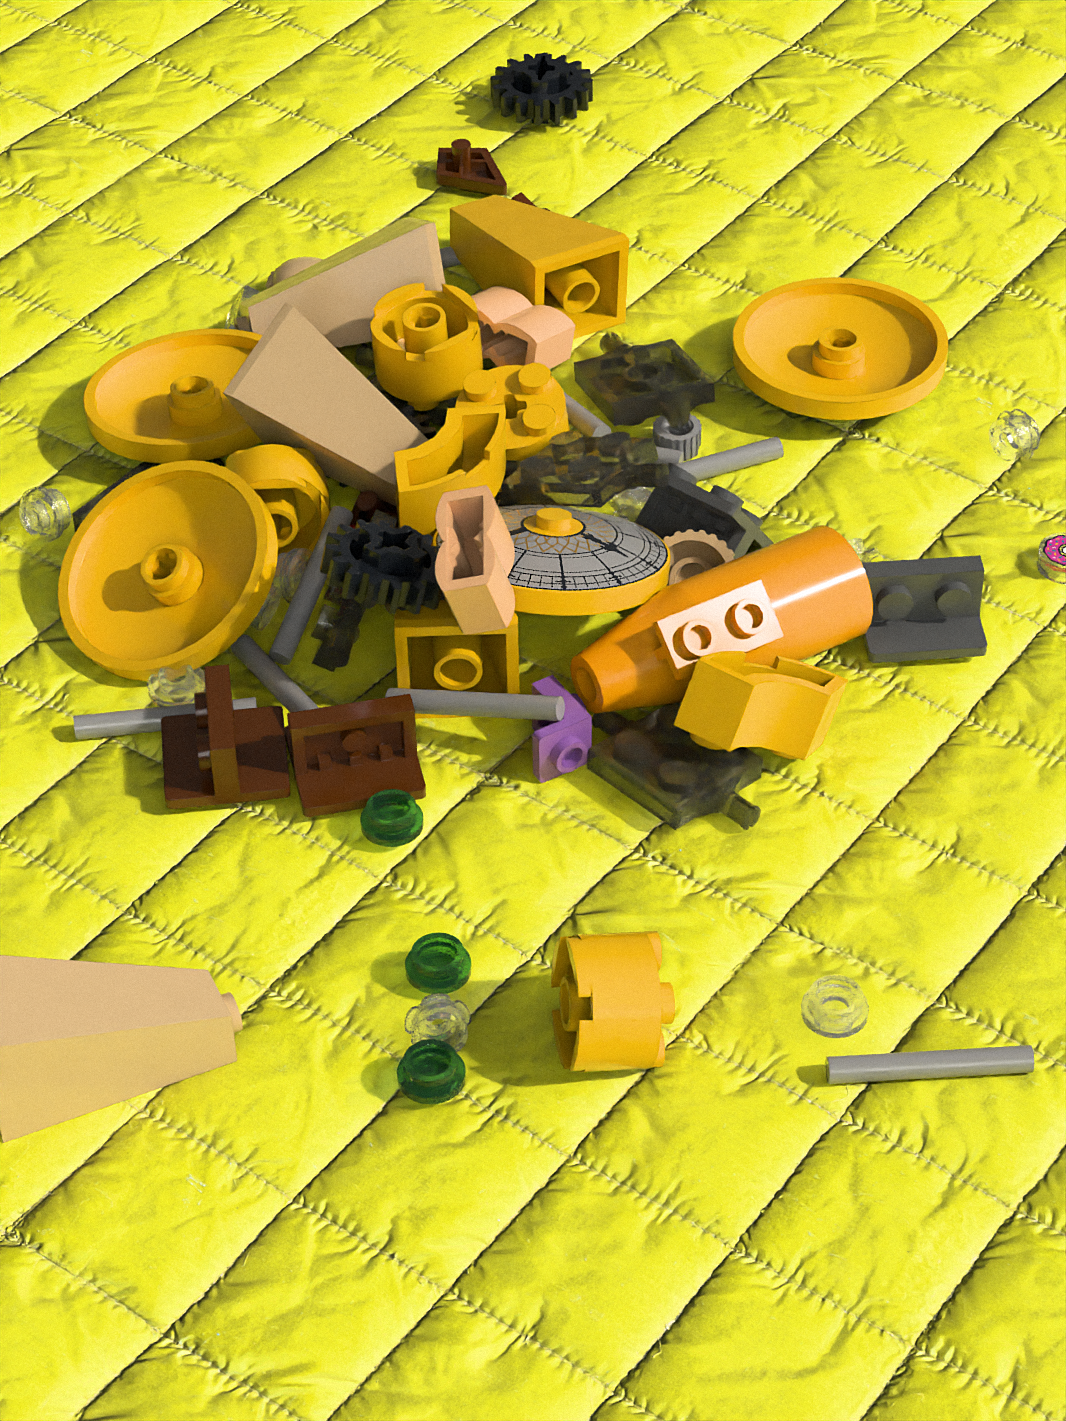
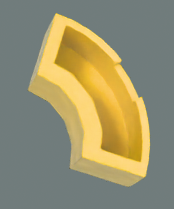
M505 404L447 408L445 424L432 439L417 447L394 452L396 507L399 529L404 525H408L422 535L429 534L434 537L437 531L435 521L436 509L444 492L487 485L495 498L502 485L506 470Z
M744 651L714 652L704 655L697 660L673 725L689 732L691 739L697 744L714 750L725 749L731 751L739 747H761L783 758H799L805 761L823 744L848 682V679L824 669L781 656H776L773 666L744 662L747 655Z

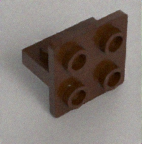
M229 664L204 667L206 692L194 693L195 713L165 716L161 719L166 807L168 809L289 797L291 791L283 708L281 706H268L234 710Z
M410 694L287 713L288 726L284 729L285 739L302 812L305 817L394 804L426 797V784L417 756L415 709Z

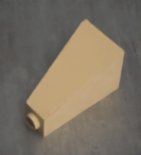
M413 217L400 219L239 303L241 317L234 318L235 330L263 335L286 303L294 306L335 348L372 342L370 320L372 321L374 317L375 305L384 295L396 288L412 283H424L425 290L442 291V284H445L435 222Z
M286 303L223 392L264 445L279 444L293 448H305L315 456L316 462L323 470L325 476L362 492L373 491L381 500L396 506L394 452L414 448L428 441L294 306Z
M0 955V1137L2 1142L5 1143L236 1062L237 1054L234 1033L241 1031L243 1024L233 995L230 992L220 994L209 971L204 969Z

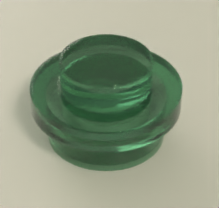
M398 789L382 790L372 795L367 801L360 817L363 835L372 843L385 847H397L412 842L421 834L424 826L423 812L419 805L416 804L415 799L409 793Z
M430 933L420 937L413 944L405 960V972L409 983L417 990L428 994L440 995L454 992L465 985L471 976V957L468 951L463 947L459 939L447 933Z
M437 1039L422 1040L411 1045L399 1062L397 1068L398 1086L401 1092L412 1101L421 1104L443 1103L457 1096L463 1089L466 1081L465 1064L456 1050L447 1042Z

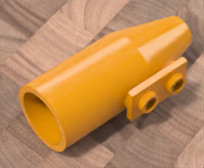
M820 525L663 588L572 658L570 671L575 690L588 710L596 714L682 703L697 660L704 655L714 652L744 651L747 654L744 662L773 666L776 656L803 661L860 637L867 632L873 616L870 584L860 559L847 540L836 530L828 526Z

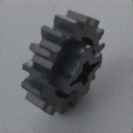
M548 53L535 54V58L530 54H524V61L520 62L510 58L507 60V67L497 66L495 68V76L490 78L493 108H501V116L503 117L515 114L516 122L518 123L532 119V123L541 125L548 124L550 119L554 124H560V117L566 116L567 118L575 119L577 118V110L587 111L589 109L588 102L593 101V79H591L590 69H582V62L579 60L567 63L566 55L552 59V54Z
M362 519L356 521L355 529L345 524H339L336 533L329 532L327 534L320 572L327 574L326 584L328 586L343 587L341 597L344 599L353 598L367 609H371L376 604L384 605L389 614H395L397 609L400 611L408 610L412 614H419L421 605L435 610L438 608L440 600H446L435 575V561L441 546H431L433 537L429 534L422 535L408 525H404L400 529L391 528L386 520H380L379 524L375 522L367 523Z

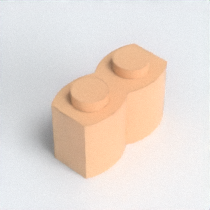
M493 286L471 296L477 305L483 359L490 358L498 367L506 365L525 366L529 363H541L549 369L570 359L575 324L561 311L546 305L533 306L522 294L504 286Z
M487 485L444 492L439 500L435 517L436 528L443 542L435 561V575L438 585L464 635L507 628L515 609V595L507 577L514 563L515 549L496 501Z

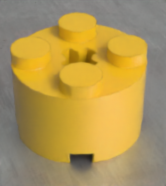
M412 283L396 288L378 300L374 307V317L372 321L370 320V333L376 376L380 385L389 394L407 401L408 405L414 407V410L428 411L435 408L440 401L458 396L463 389V380L469 373L483 370L477 305L468 293L453 285L442 284V291L425 290L424 283Z
M529 363L525 366L506 365L490 370L472 371L463 380V389L457 398L455 408L505 404L506 470L499 491H529L541 487L552 480L551 473L562 462L564 468L569 461L572 442L565 395L560 384L551 376L550 369L541 363Z
M279 444L260 445L247 450L233 452L227 458L225 467L244 479L261 497L269 509L275 524L278 540V558L274 578L287 577L303 571L309 562L331 511L327 479L323 470L316 462L315 456L305 448H293Z
M657 931L575 934L557 939L552 961L551 988L560 987V1009L552 1010L556 1047L564 1069L593 1072L663 1067L665 1043L661 1024L673 1023L675 997L672 984L670 982H660L658 971L661 968L662 947Z

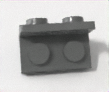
M646 462L640 471L655 488L634 523L652 531L662 540L666 536H673L677 531L684 533L688 529H692L694 532L704 530L706 534H715L718 540H724L727 548L733 550L735 554L734 559L745 555L750 545L761 549L773 544L760 529L763 521L753 513L742 508L744 501L730 491L714 485L712 490L708 492L696 485L698 479L672 463H668L665 470Z
M980 555L862 563L870 584L873 600L871 625L867 632L863 634L870 662L957 659L986 655L987 640L980 619L985 570Z

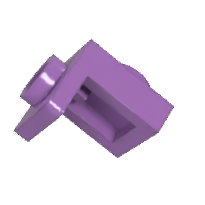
M553 675L532 683V695L562 696L565 702V712L561 721L532 720V728L535 731L532 735L533 774L541 783H544L592 762V716L587 712L581 698L575 693L570 694Z

